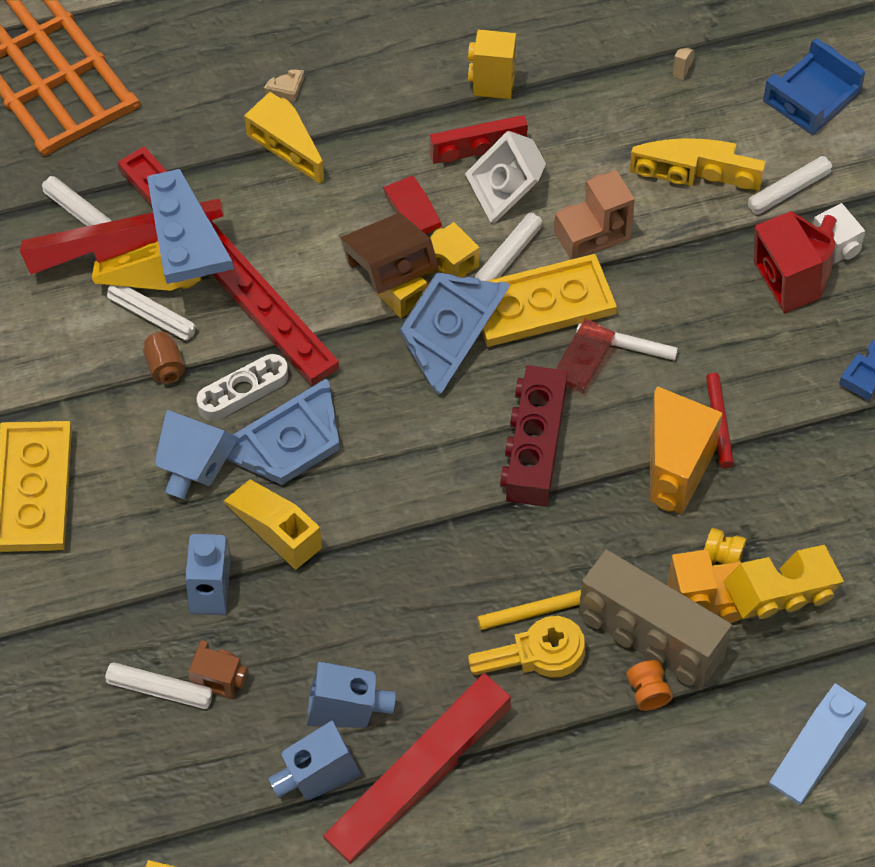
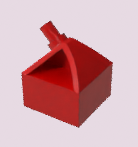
M789 211L755 225L754 264L784 314L821 298L834 261L835 234L833 230L837 222L834 216L825 215L821 226L816 227L793 211Z

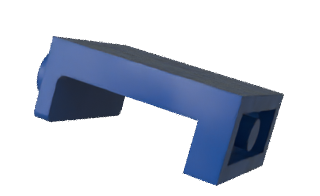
M815 38L811 42L809 53L782 78L774 73L766 80L763 101L813 136L861 92L865 71L857 63L848 60L835 51L832 46Z

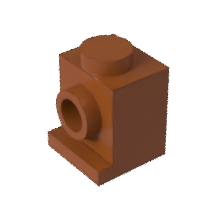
M201 640L188 674L191 683L210 687L214 695L233 700L237 688L242 689L244 687L249 668L242 666L240 658L236 657L232 652L223 649L217 651L210 650L208 642Z

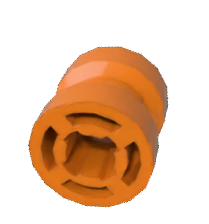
M658 660L640 662L627 671L626 677L629 685L637 691L634 699L638 709L643 711L654 710L672 700V691L670 686L663 682L664 670L661 662Z

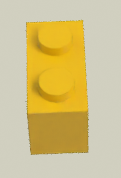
M478 29L476 42H470L468 50V61L473 62L469 64L468 82H473V96L501 99L512 98L515 78L516 33Z

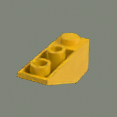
M248 480L224 500V504L295 570L322 549L320 527L297 505L253 480Z

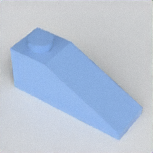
M834 684L813 712L771 778L769 786L801 806L860 725L867 703L839 685Z

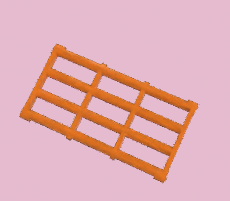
M5 0L28 31L12 39L0 24V59L9 55L31 86L14 93L0 74V95L4 99L6 108L12 110L35 141L34 145L42 156L55 152L57 149L125 114L131 113L141 106V102L136 95L128 91L107 64L104 54L96 50L75 23L72 13L67 12L58 0H43L55 18L41 25L38 24L21 0ZM64 28L87 58L70 65L48 35ZM35 41L59 70V72L45 79L41 78L20 50ZM95 68L121 103L105 111L79 75ZM68 82L94 117L77 125L51 89ZM40 96L66 131L49 139L23 103Z

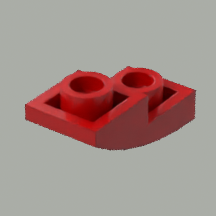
M413 175L383 187L386 199L396 212L403 214L426 235L442 227L433 205Z

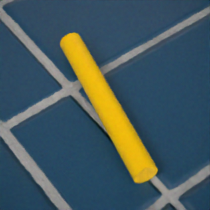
M581 590L477 616L478 626L480 630H485L580 605Z

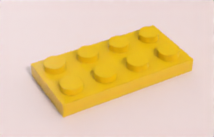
M596 254L488 280V282L495 283L506 282L510 287L481 332L486 346L491 347L615 315L617 313V305Z
M70 421L0 423V552L65 550L72 439Z

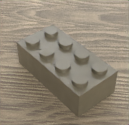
M607 549L582 580L579 616L582 617L587 625L595 629L601 628L612 635L614 640L623 647H632L642 653L647 661L658 660L661 662V665L675 673L677 679L689 686L694 685L703 690L726 657L732 627L731 623Z

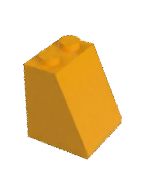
M659 386L654 391L650 423V501L656 503L658 507L665 511H675L683 515L717 449L723 413Z

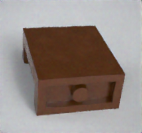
M400 212L340 237L348 265L351 267L361 265L369 273L373 290L377 294L439 269L431 238Z

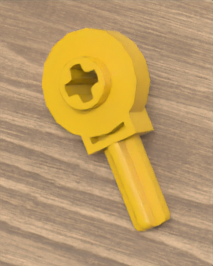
M548 616L536 621L527 632L515 634L516 644L470 654L468 661L473 675L521 665L523 673L536 671L538 674L550 678L564 677L573 673L582 664L586 654L585 639L580 627L571 619L561 616Z

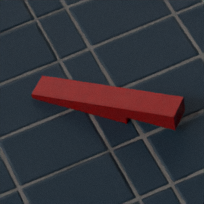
M220 198L199 203L209 221L224 216L223 204ZM148 213L21 240L20 253L30 275L90 252H94L98 263L158 241L154 214Z
M483 673L323 835L324 840L351 864L458 765V757L510 710L511 696Z

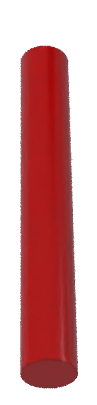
M710 373L706 375L710 407L723 413L717 450L720 467L726 469L734 466L720 376L718 373Z

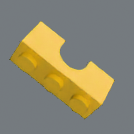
M455 222L444 229L436 230L430 238L439 269L429 273L451 274L455 277L463 278L479 267L480 247ZM422 275L377 295L402 319L410 314L425 291L427 282L422 278L424 276Z
M825 544L797 550L779 568L782 575L776 570L770 557L741 563L723 581L742 619L758 616L759 619H765L779 610L786 609L787 612H793L813 602L815 606L822 605L835 596L833 592L844 582Z

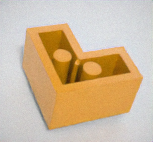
M708 549L672 555L667 586L729 623L742 618L723 582L741 562L712 566Z

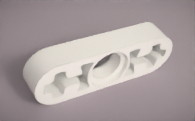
M269 354L204 387L197 395L199 414L206 420L217 421L281 388L288 380L286 360L279 355ZM271 368L273 371H278V374L267 373V369ZM239 382H248L252 385V389L247 393H237L233 388ZM212 399L215 403L218 402L219 405L214 407L212 404H207V401Z

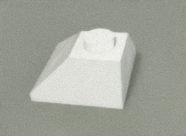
M507 131L465 173L491 223L495 224L539 181L546 162L533 139Z

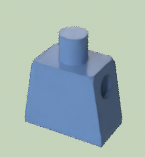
M167 410L155 459V466L172 472L165 493L185 500L192 480L210 486L238 437L224 430Z
M192 534L189 537L186 588L190 614L226 615L231 551L227 536ZM203 584L212 586L214 590L203 592Z
M318 662L309 691L307 725L324 726L333 721L336 727H367L372 712L393 714L395 692L376 690V674L372 671Z
M330 721L283 750L281 755L287 768L270 776L268 779L278 798L299 788L304 798L311 800L358 779L362 775L334 722Z

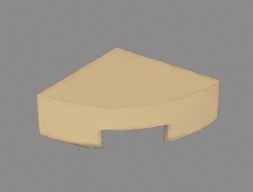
M684 48L677 51L674 56L673 77L681 80L685 79L695 59V50Z
M289 70L288 74L271 78L264 87L265 95L271 92L279 98L296 101L305 78L304 70Z

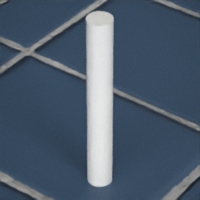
M579 323L576 331L577 337L673 361L676 360L678 353L677 347Z

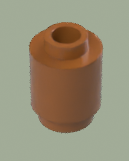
M167 332L151 334L144 341L143 353L152 379L158 383L172 384L178 381L185 372V365L177 343Z

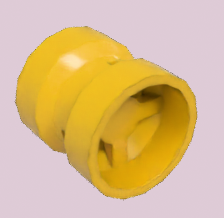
M711 528L704 550L708 549L712 564L717 561L720 564L740 562L747 538L738 535L725 537L722 530Z

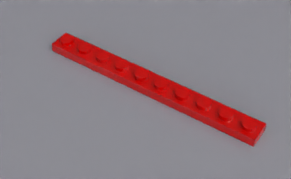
M143 146L117 163L119 171L152 207L147 176L167 171L147 148ZM210 221L234 266L232 270L212 274L311 386L339 369V361L213 221Z

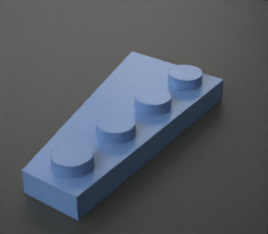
M177 169L147 176L166 283L170 284L234 269L229 254L181 170Z

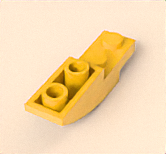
M668 139L634 146L631 151L629 172L643 177L658 178L674 184H684L692 187L695 178L700 177L712 182L717 181L735 185L742 189L760 191L766 161L736 155L737 144L709 139Z

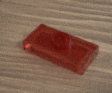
M584 319L556 368L568 370L567 386L581 393L585 392L615 339V332L591 320Z

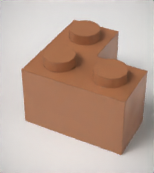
M617 170L606 174H598L591 180L586 181L585 201L574 206H566L555 213L554 233L570 260L593 254L631 239L635 198Z

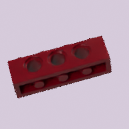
M526 365L524 378L517 379L515 398L520 399L519 407L512 408L510 427L516 428L514 437H507L505 457L511 459L509 467H502L500 487L506 488L507 502L548 507L568 370ZM535 404H541V405H543V406H542V407H535V406H533V405H535ZM530 433H535V434H538L539 436L532 437V436H529L528 434H530ZM532 463L534 466L527 467L522 464Z

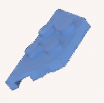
M436 273L399 329V333L434 393L437 395L443 392L510 287L508 283L481 281L479 278H460L451 274Z
M324 379L233 434L238 439L226 460L283 485L340 450L329 381Z

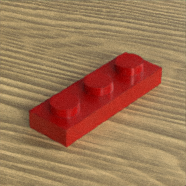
M525 115L430 134V156L433 164L453 162L457 159L471 156H483L507 131L527 137L528 124Z

